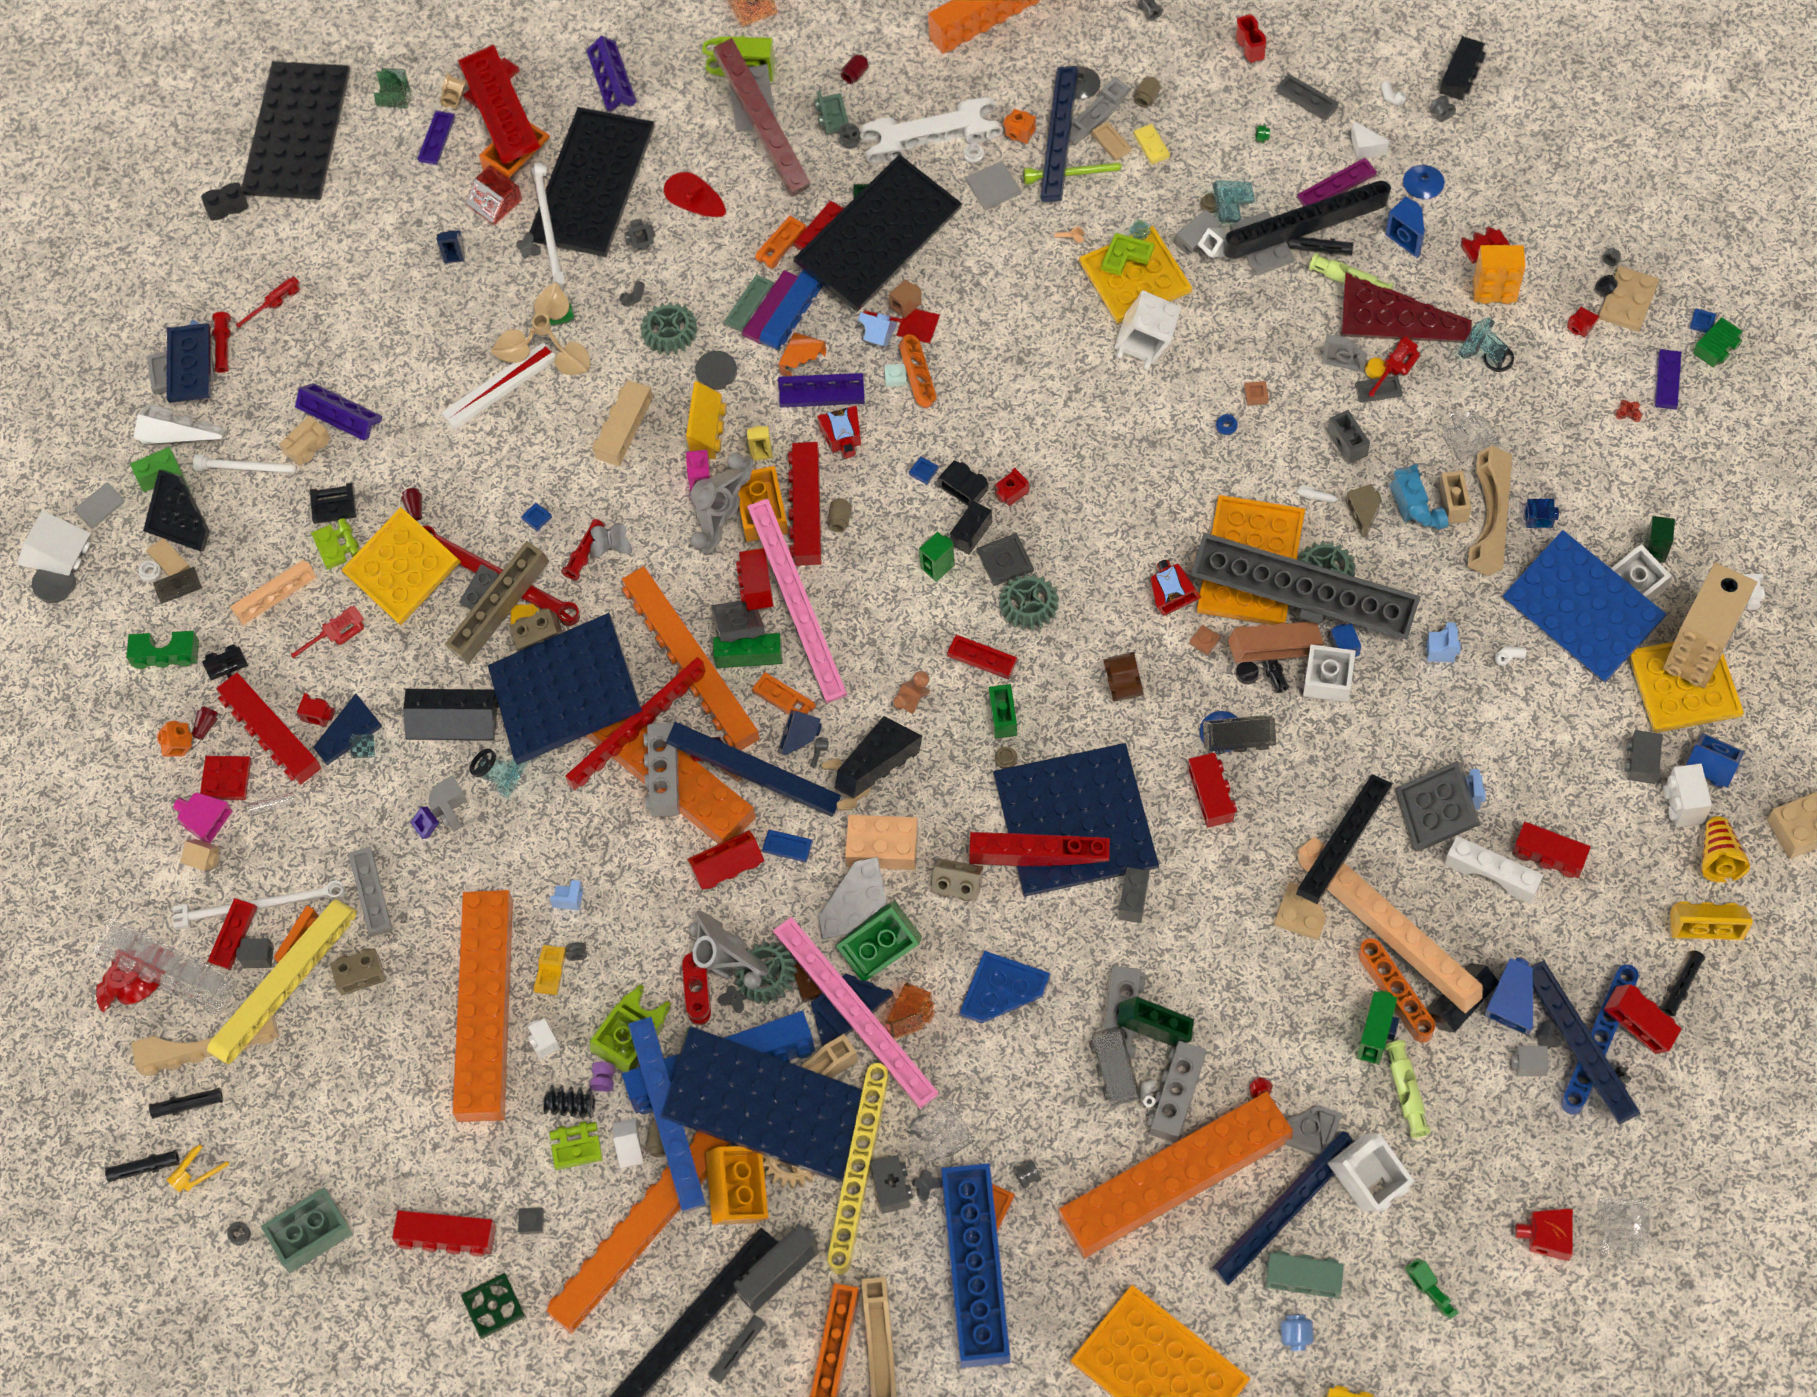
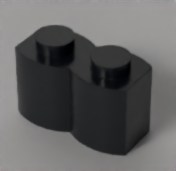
M240 182L229 183L221 189L209 190L201 195L210 221L221 220L229 214L241 213L249 208Z
M954 460L938 477V486L968 507L973 500L978 503L988 491V481L985 476L980 473L971 472L969 466L964 462Z

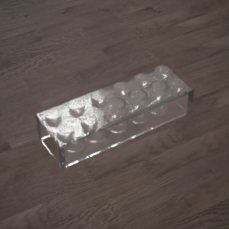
M112 918L109 919L93 949L98 959L105 962L113 961L118 964L117 967L128 973L133 971L139 974V978L145 982L152 983L154 981L161 985L160 988L168 993L176 992L182 995L183 1000L191 1004L197 1002L204 1006L203 1009L212 1014H216V1012L222 1013L239 983V980Z

